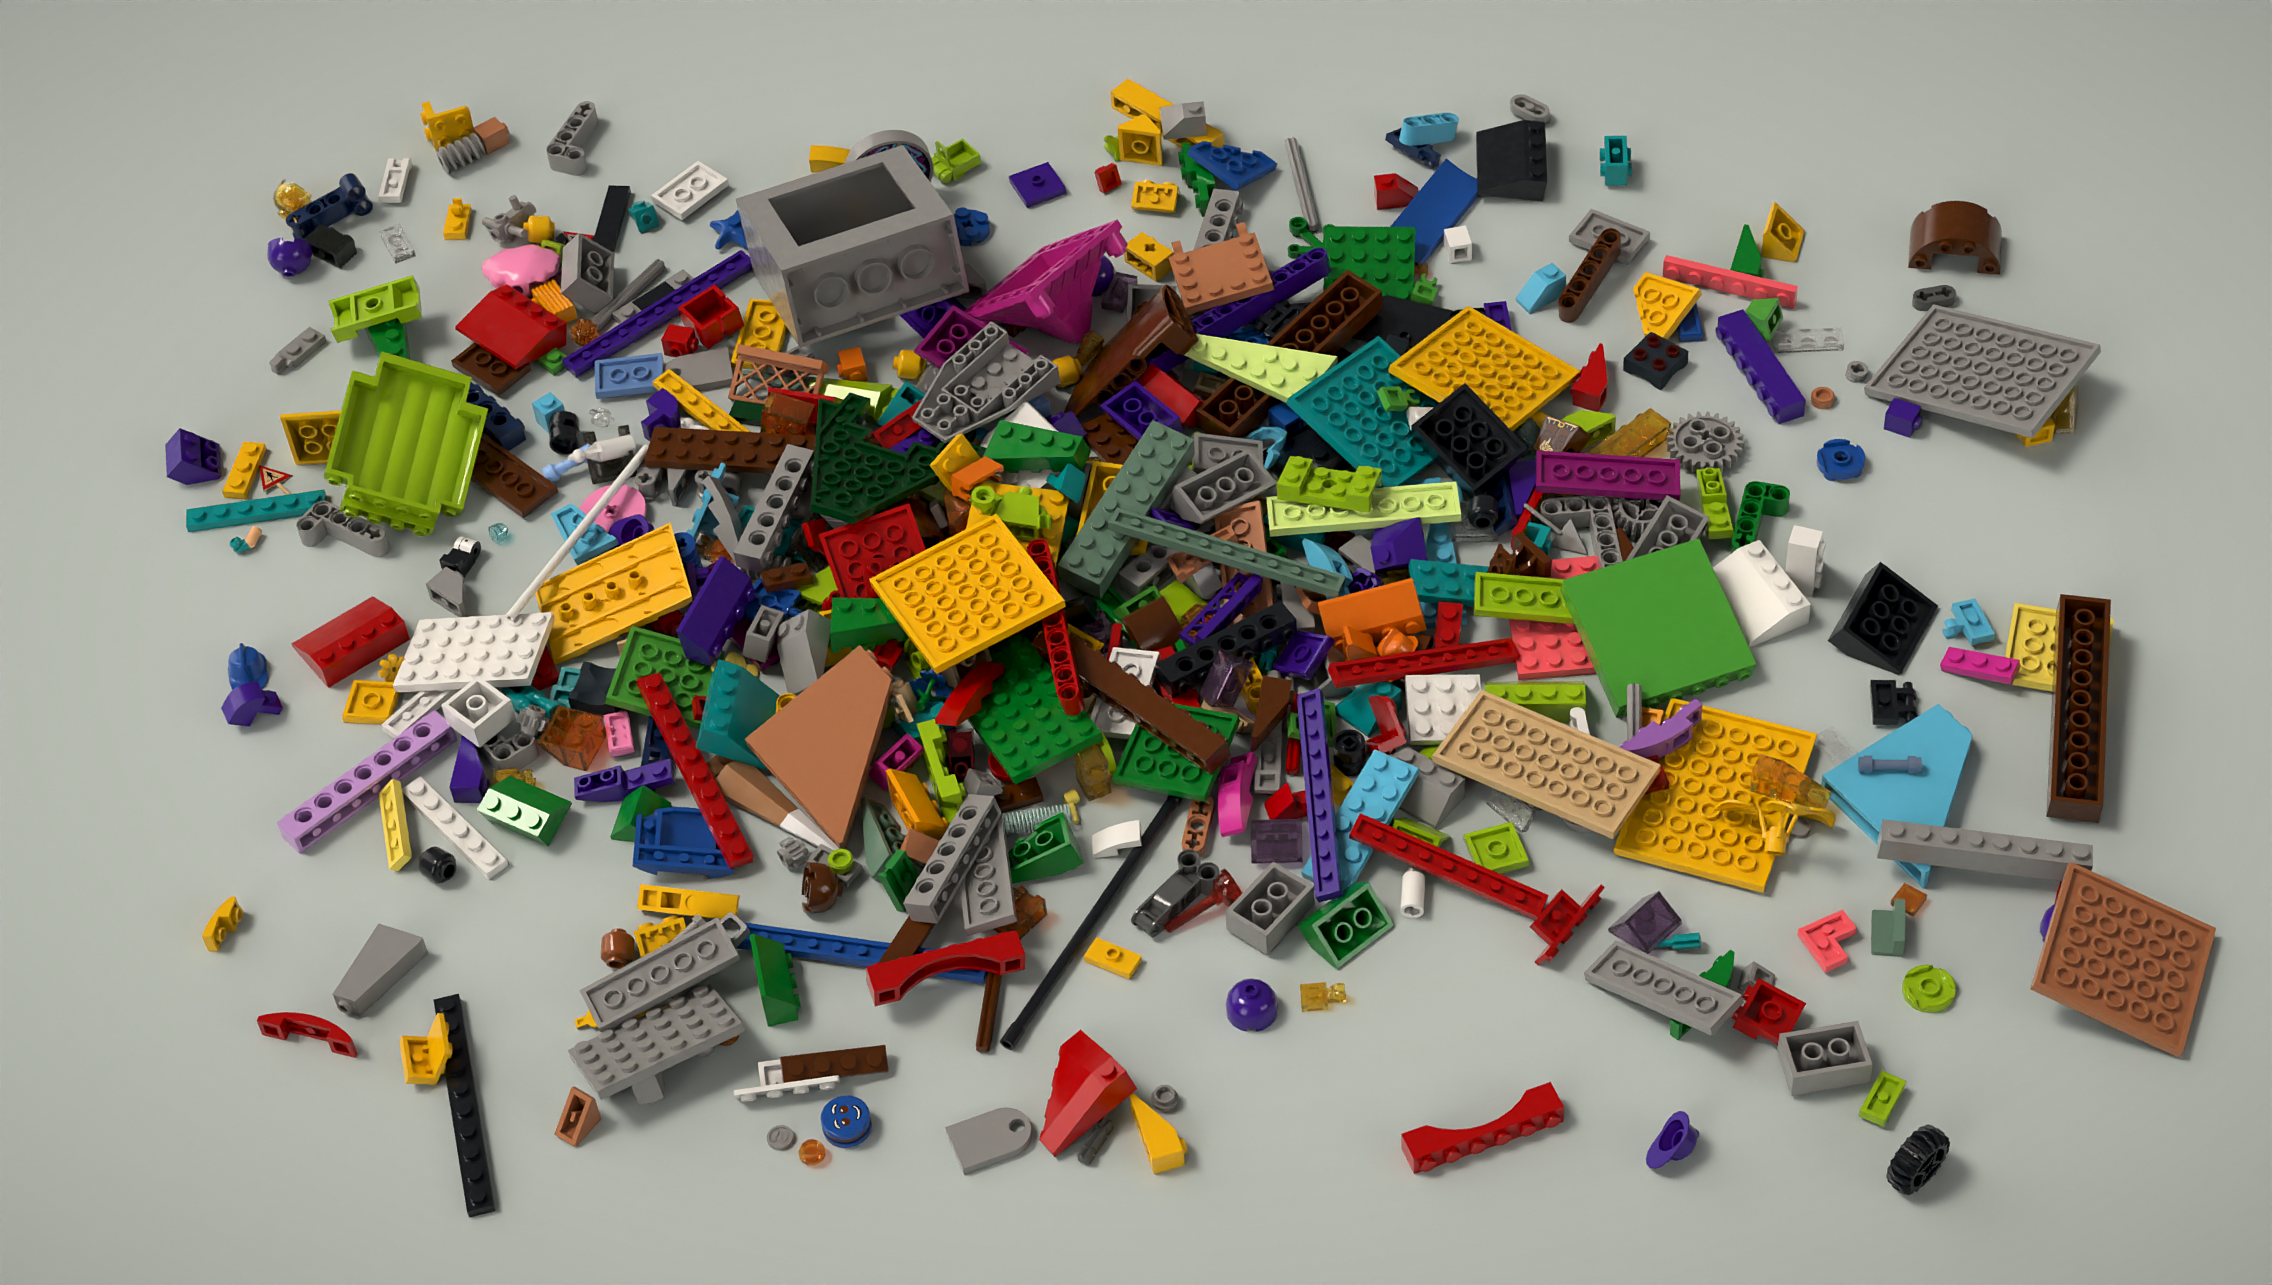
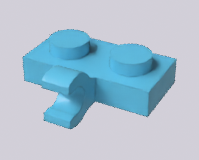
M1976 599L1952 603L1951 611L1956 619L1951 618L1944 621L1947 628L1942 629V632L1946 638H1953L1963 631L1970 645L1994 640L1995 633Z

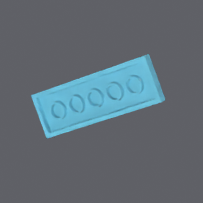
M1375 749L1335 815L1342 891L1356 882L1374 849L1349 839V834L1359 814L1361 813L1389 825L1420 773L1418 767ZM1310 856L1301 874L1302 877L1314 882L1312 858Z

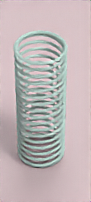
M1067 803V809L1066 805L1063 804V809L1059 805V810L1058 806L1055 805V810L1051 806V811L1049 806L1047 811L1043 807V812L1041 807L1039 812L1036 808L1035 813L1034 809H1031V813L1028 809L1027 814L1025 810L1023 814L1020 810L1019 815L1016 811V820L1013 811L1011 813L1012 820L1008 812V821L1006 813H1003L1006 835L1011 834V829L1013 834H1015V829L1018 834L1019 828L1021 833L1023 828L1026 833V822L1028 831H1031L1030 822L1034 831V821L1036 826L1038 821L1041 823L1042 820L1045 821L1053 817V814L1055 816V814L1057 815L1062 812L1066 813L1065 816L1071 826L1069 804Z

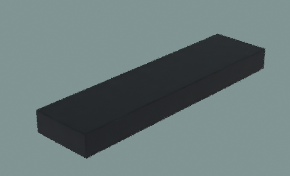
M608 186L594 235V242L612 252L615 251L629 201L630 186Z

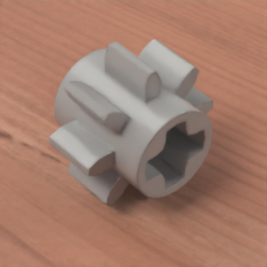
M529 705L527 709L523 708V710H520L517 722L522 723L520 729L530 735H538L539 731L543 732V730H546L550 719L544 717L546 713L544 709Z
M788 837L779 842L782 848L777 850V855L785 867L791 865L792 868H798L806 863L804 856L808 855V850L800 838L794 840L793 837Z

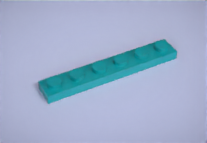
M325 489L186 509V528L188 532L303 516L315 503L327 501Z

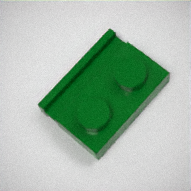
M897 849L884 866L885 871L879 873L878 877L896 910L905 912L906 908L903 903L919 875L906 851Z

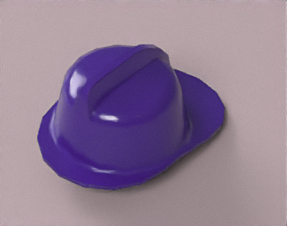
M641 514L616 521L610 527L608 534L613 535L619 545L610 550L655 530L653 525Z
M1678 1111L1674 1113L1665 1123L1662 1131L1647 1152L1646 1164L1649 1168H1660L1670 1160H1682L1692 1153L1699 1137V1131L1690 1125L1689 1116L1686 1112Z

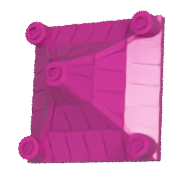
M1117 219L1043 246L964 312L985 325L991 321H1001L1005 324L1037 328L1043 333L1068 343L1076 342L1079 344L1088 338L1087 333L1091 328V295L1101 267V258L1105 252H1107L1109 257L1114 255L1117 258L1127 251L1125 248L1128 246V243L1120 233L1122 225Z

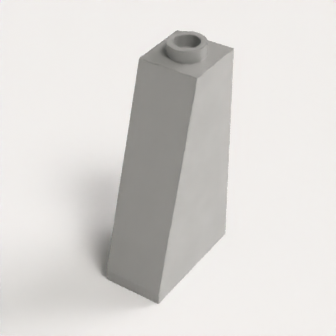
M378 923L333 993L337 1008L345 1014L352 1013L361 1016L427 955L428 951L423 937Z

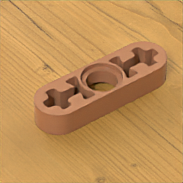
M1209 796L1207 802L1191 801L1181 842L1182 851L1191 849L1193 839H1196L1197 845H1195L1193 850L1197 851L1200 857L1203 856L1214 815V801L1212 797ZM1202 805H1206L1204 806L1203 814H1200L1199 808H1201ZM1195 823H1202L1203 825H1205V827L1201 830H1194L1191 828V826Z

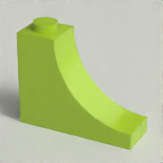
M830 566L812 575L813 584L792 588L801 592L802 599L796 605L797 608L804 611L810 609L816 613L823 611V600L829 597L832 591L838 590Z

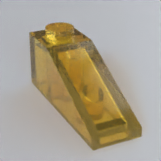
M1759 754L1751 772V792L1790 804L1795 803L1806 807L1826 808L1831 797V791L1785 761Z

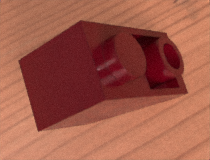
M973 728L952 729L947 732L949 775L955 774L957 782L964 781L968 769L975 770Z

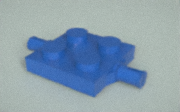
M759 578L753 585L755 596L746 606L743 618L753 621L761 605L784 612L781 622L783 623L788 617H795L804 612L795 608L802 599L801 592L791 588L766 593Z

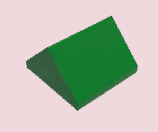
M645 785L639 787L623 798L610 836L611 840L635 842L637 815L642 814V818L654 814L655 809L672 807L671 802Z

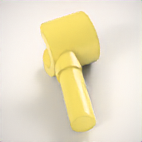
M1071 789L1064 793V804L1066 807L1067 803L1069 804L1073 823L1078 824L1080 821L1074 804L1080 802L1077 791Z

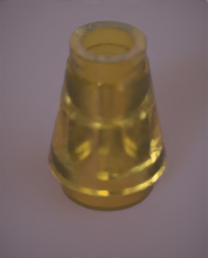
M1094 331L1084 334L1074 359L1077 358L1080 365H1086L1103 348L1104 339Z

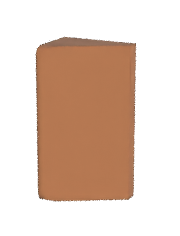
M909 828L900 850L906 851L908 857L927 864L939 840Z

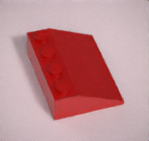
M506 284L490 291L455 326V330L514 369H517L542 357L555 347L559 349L566 346L567 323Z
M372 596L291 643V645L329 688L406 643L410 638L404 620L395 610Z

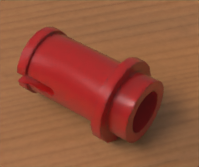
M832 591L829 597L823 600V611L832 610V598H844L843 593L837 596L839 591Z

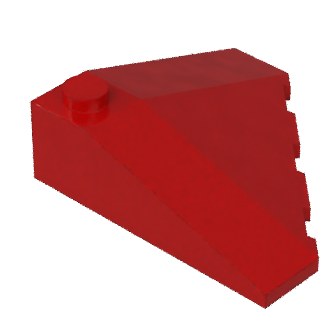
M1081 1029L1060 1046L1059 1062L1057 1068H1055L1051 1085L1053 1087L1050 1099H1048L1044 1116L1046 1120L1039 1138L1040 1142L1054 1157L1137 1090L1126 1070Z

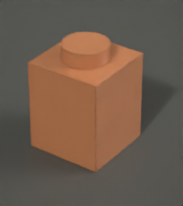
M496 117L473 128L487 155L510 144L508 127Z

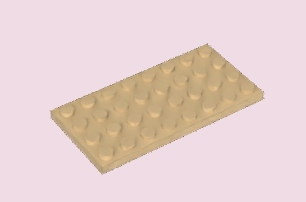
M1484 690L1479 692L1432 755V762L1611 839H1614L1659 774L1661 765Z

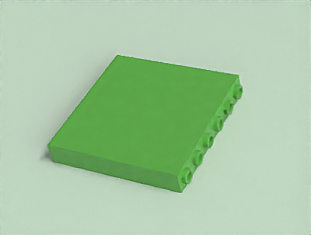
M1699 538L1563 580L1560 590L1615 717L1622 715L1627 717V686L1629 684H1640L1642 686V707L1654 709L1661 703L1670 701L1671 698L1680 700L1689 694L1699 695L1708 688H1721L1730 681L1737 679L1743 681L1753 675L1757 665Z

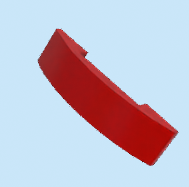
M280 1012L261 1015L256 1020L264 1036L286 1041L288 1035L294 1033L327 1041L333 1053L354 1058L358 1054L352 1038L343 1029L323 1018L304 1013Z

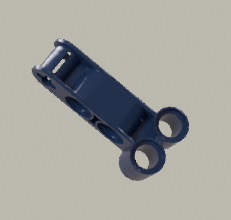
M345 174L339 181L340 187L287 216L286 224L293 230L294 238L304 240L320 224L329 227L354 212L359 216H365L371 212L373 204L366 195L364 186L355 174Z

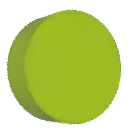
M846 849L834 850L828 856V865L837 874L848 873L854 866L853 855Z

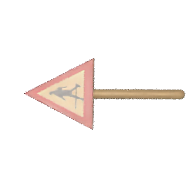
M259 465L263 491L277 486L286 495L291 494L281 483L293 475Z

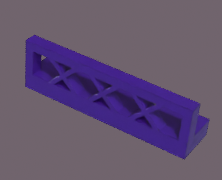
M1238 572L1179 634V638L1189 645H1193L1227 628L1261 592L1263 577L1253 574L1250 578H1247ZM1241 582L1243 586L1235 592L1234 586ZM1223 599H1229L1223 605V607L1220 608L1219 602ZM1207 615H1214L1207 623H1205L1204 618ZM1194 630H1200L1196 634V639L1189 635Z

